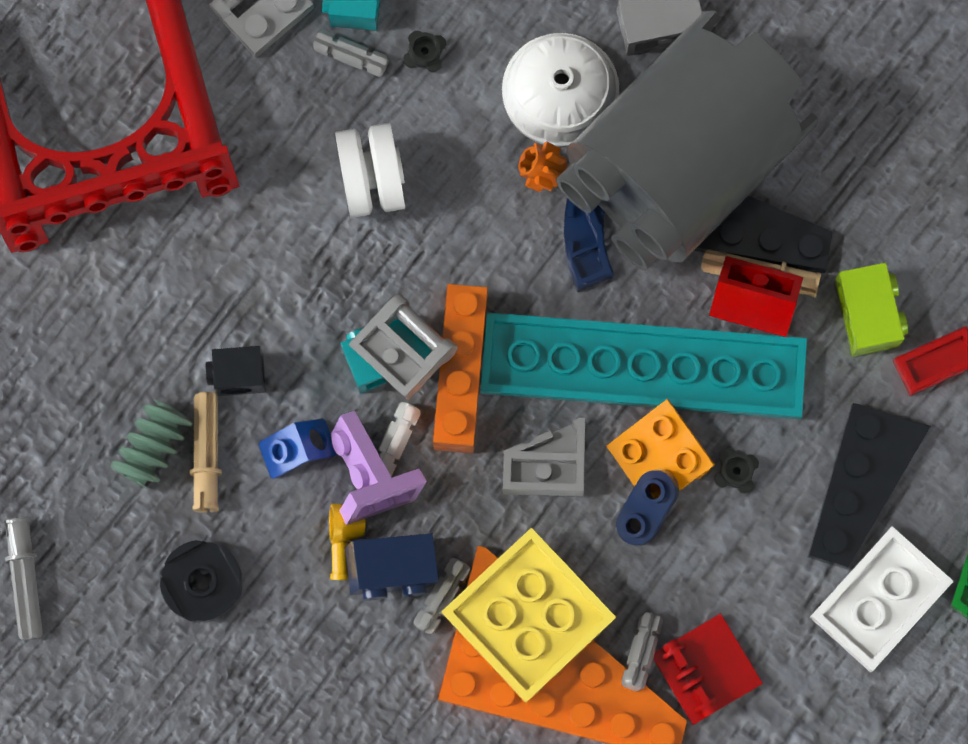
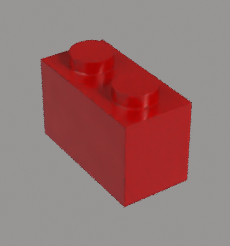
M726 256L709 316L787 337L804 277Z

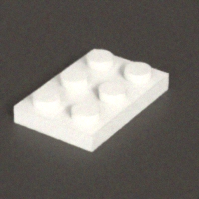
M892 526L815 610L810 618L871 673L953 583V580Z

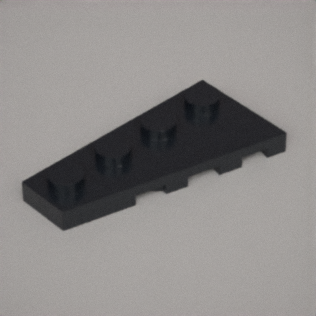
M747 196L694 251L705 252L710 249L777 265L787 262V267L825 273L833 232Z
M856 403L851 405L807 558L843 569L849 567L931 426Z

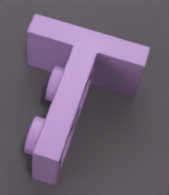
M352 411L340 416L331 433L332 445L335 452L343 457L350 470L351 481L358 489L349 493L340 509L345 524L348 525L414 502L427 482L420 469L391 477L356 412Z

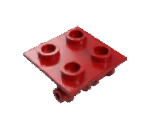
M721 613L678 639L668 642L654 653L653 660L692 725H695L763 684Z

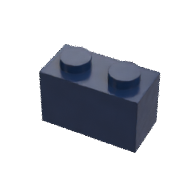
M433 533L354 540L345 546L350 595L363 594L364 601L387 598V592L402 590L403 597L427 594V588L439 582Z

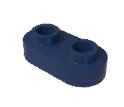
M655 469L644 473L639 478L617 517L616 528L623 541L631 545H642L655 538L679 495V484L672 473L663 469ZM652 483L659 485L661 489V494L658 498L653 497L650 493ZM632 518L640 521L641 530L639 532L631 529L630 522Z

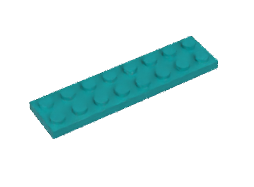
M487 312L480 394L656 408L669 399L676 410L801 420L807 338Z

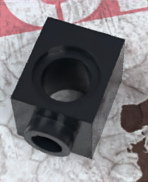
M260 346L212 349V361H208L205 364L206 380L208 386L214 385V390L218 396L266 393L264 355Z

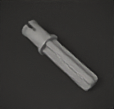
M30 518L7 519L3 521L9 555L5 557V562H10L18 636L22 640L37 639L42 637L43 631L34 559L38 558V555L33 553Z

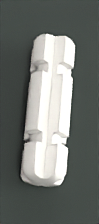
M401 402L398 405L394 417L397 419L395 422H390L378 448V451L381 452L379 456L391 477L397 466L393 463L395 459L400 460L413 432L410 430L411 425H416L421 415V411L417 407L405 402Z

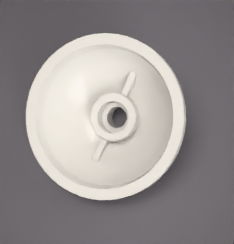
M568 33L543 35L522 46L508 63L502 83L504 107L515 127L526 137L537 143L544 144L547 141L558 147H568L619 96L617 72L607 54L592 41ZM563 73L568 76L569 81L566 84H558L555 82L554 77L557 74Z

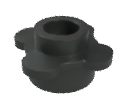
M413 31L408 37L409 51L404 55L405 65L409 68H415L416 66L427 68L431 73L437 72L442 66L440 55L441 51L446 48V40L441 35L434 36L427 32ZM422 49H428V54L423 55L421 53Z
M732 449L724 450L719 457L722 462L720 471L714 477L716 485L720 488L727 486L737 488L743 494L750 492L754 487L752 476L754 470L759 466L758 459L752 454L746 456L741 453H735ZM734 468L740 469L739 475L733 473Z

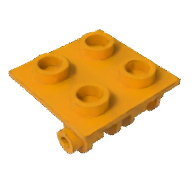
M669 399L665 400L606 445L634 486L644 473L655 469H663L675 476L679 484V491H681L695 479H700L711 471L710 468L715 465ZM652 483L650 493L655 498L660 496L661 489L659 485Z

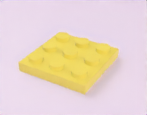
M532 528L441 611L447 620L525 703L537 694L616 619V616Z

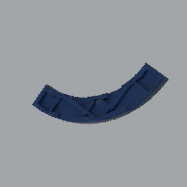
M567 198L564 214L565 254L570 275L576 291L579 292L612 278L614 272L605 246V211L598 205L591 213L584 212Z

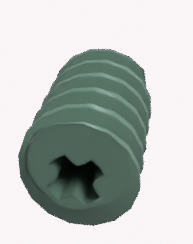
M155 399L153 400L158 406L146 404L142 408L143 412L149 417V420L138 418L134 422L141 431V434L130 432L126 436L127 440L133 445V448L120 447L118 450L119 454L125 459V462L112 461L110 464L114 471L148 490L149 488L145 485L147 481L157 483L161 481L160 477L154 472V468L167 469L169 467L168 463L162 458V454L175 455L177 453L176 449L170 444V440L183 441L185 439L184 435L178 430V426L191 427L193 425L188 417Z

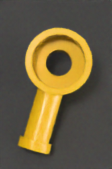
M331 503L329 509V536L332 544V573H330V580H349L345 546L348 545L349 541L365 535V519L346 525L340 513L343 505L340 503Z

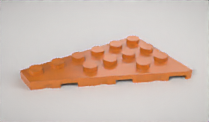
M477 546L467 587L498 559L486 547ZM456 629L438 701L605 744H682L687 723L686 719L646 685L640 691H632L625 688L621 681L626 668L594 640L525 703Z

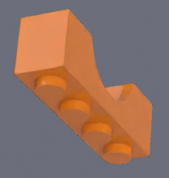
M447 284L442 338H450L458 346L455 355L448 362L442 364L439 369L433 447L436 451L474 454L488 287Z

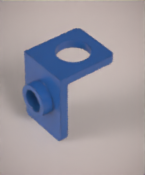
M323 418L295 422L259 442L262 456L272 479L278 478L309 461L332 458L337 455L332 445L329 428ZM310 430H315L321 436L323 441L322 450L317 449L312 444Z

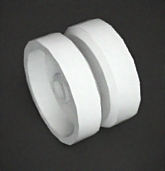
M390 122L370 126L368 138L371 151L363 152L360 134L356 129L335 132L350 218L371 214L373 209L370 195L371 189H378L380 206L385 212L405 209L401 185L405 183L399 147L394 145Z

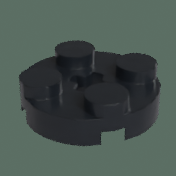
M198 540L187 542L172 551L164 563L162 578L160 577L162 597L176 615L190 622L207 623L222 618L232 610L242 594V573L238 562L226 548L215 543ZM197 571H200L203 575L211 574L212 580L208 583L209 589L205 592H202L200 589H191L190 584L195 581L193 574Z

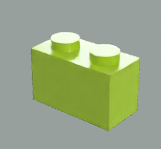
M886 262L839 272L834 283L852 357L899 348L905 340L904 335L908 334V325L904 312H898L894 297L899 296L898 283L895 274L888 273Z

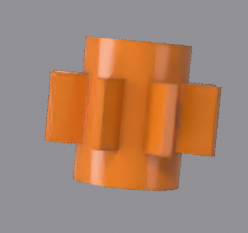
M546 141L543 146L534 143L533 146L524 150L519 159L518 169L520 176L527 179L525 182L526 187L541 192L543 188L552 191L553 187L558 186L556 178L568 167L566 158L559 155L561 152L560 147Z

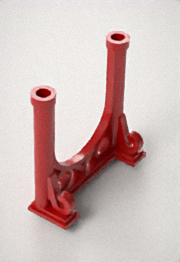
M146 0L165 68V90L157 109L148 121L134 133L112 145L90 151L64 152L51 150L31 142L12 123L0 77V233L11 253L33 251L39 245L48 243L49 238L43 227L45 224H61L72 216L86 212L99 213L106 210L110 205L124 201H140L147 197L148 194L162 190H178L193 181H196L202 198L207 196H223L229 193L231 189L240 187L227 146H223L181 0ZM176 100L184 128L176 123L167 121L174 109ZM157 134L169 135L178 139L177 147L169 153L154 156L146 152L147 145ZM15 146L33 158L25 167L23 174L20 169ZM136 151L142 164L121 170L126 163L133 160L131 153ZM49 165L66 171L64 180L57 185L48 188H39L34 185L36 176ZM74 168H80L83 174H94L98 177L77 183V174Z

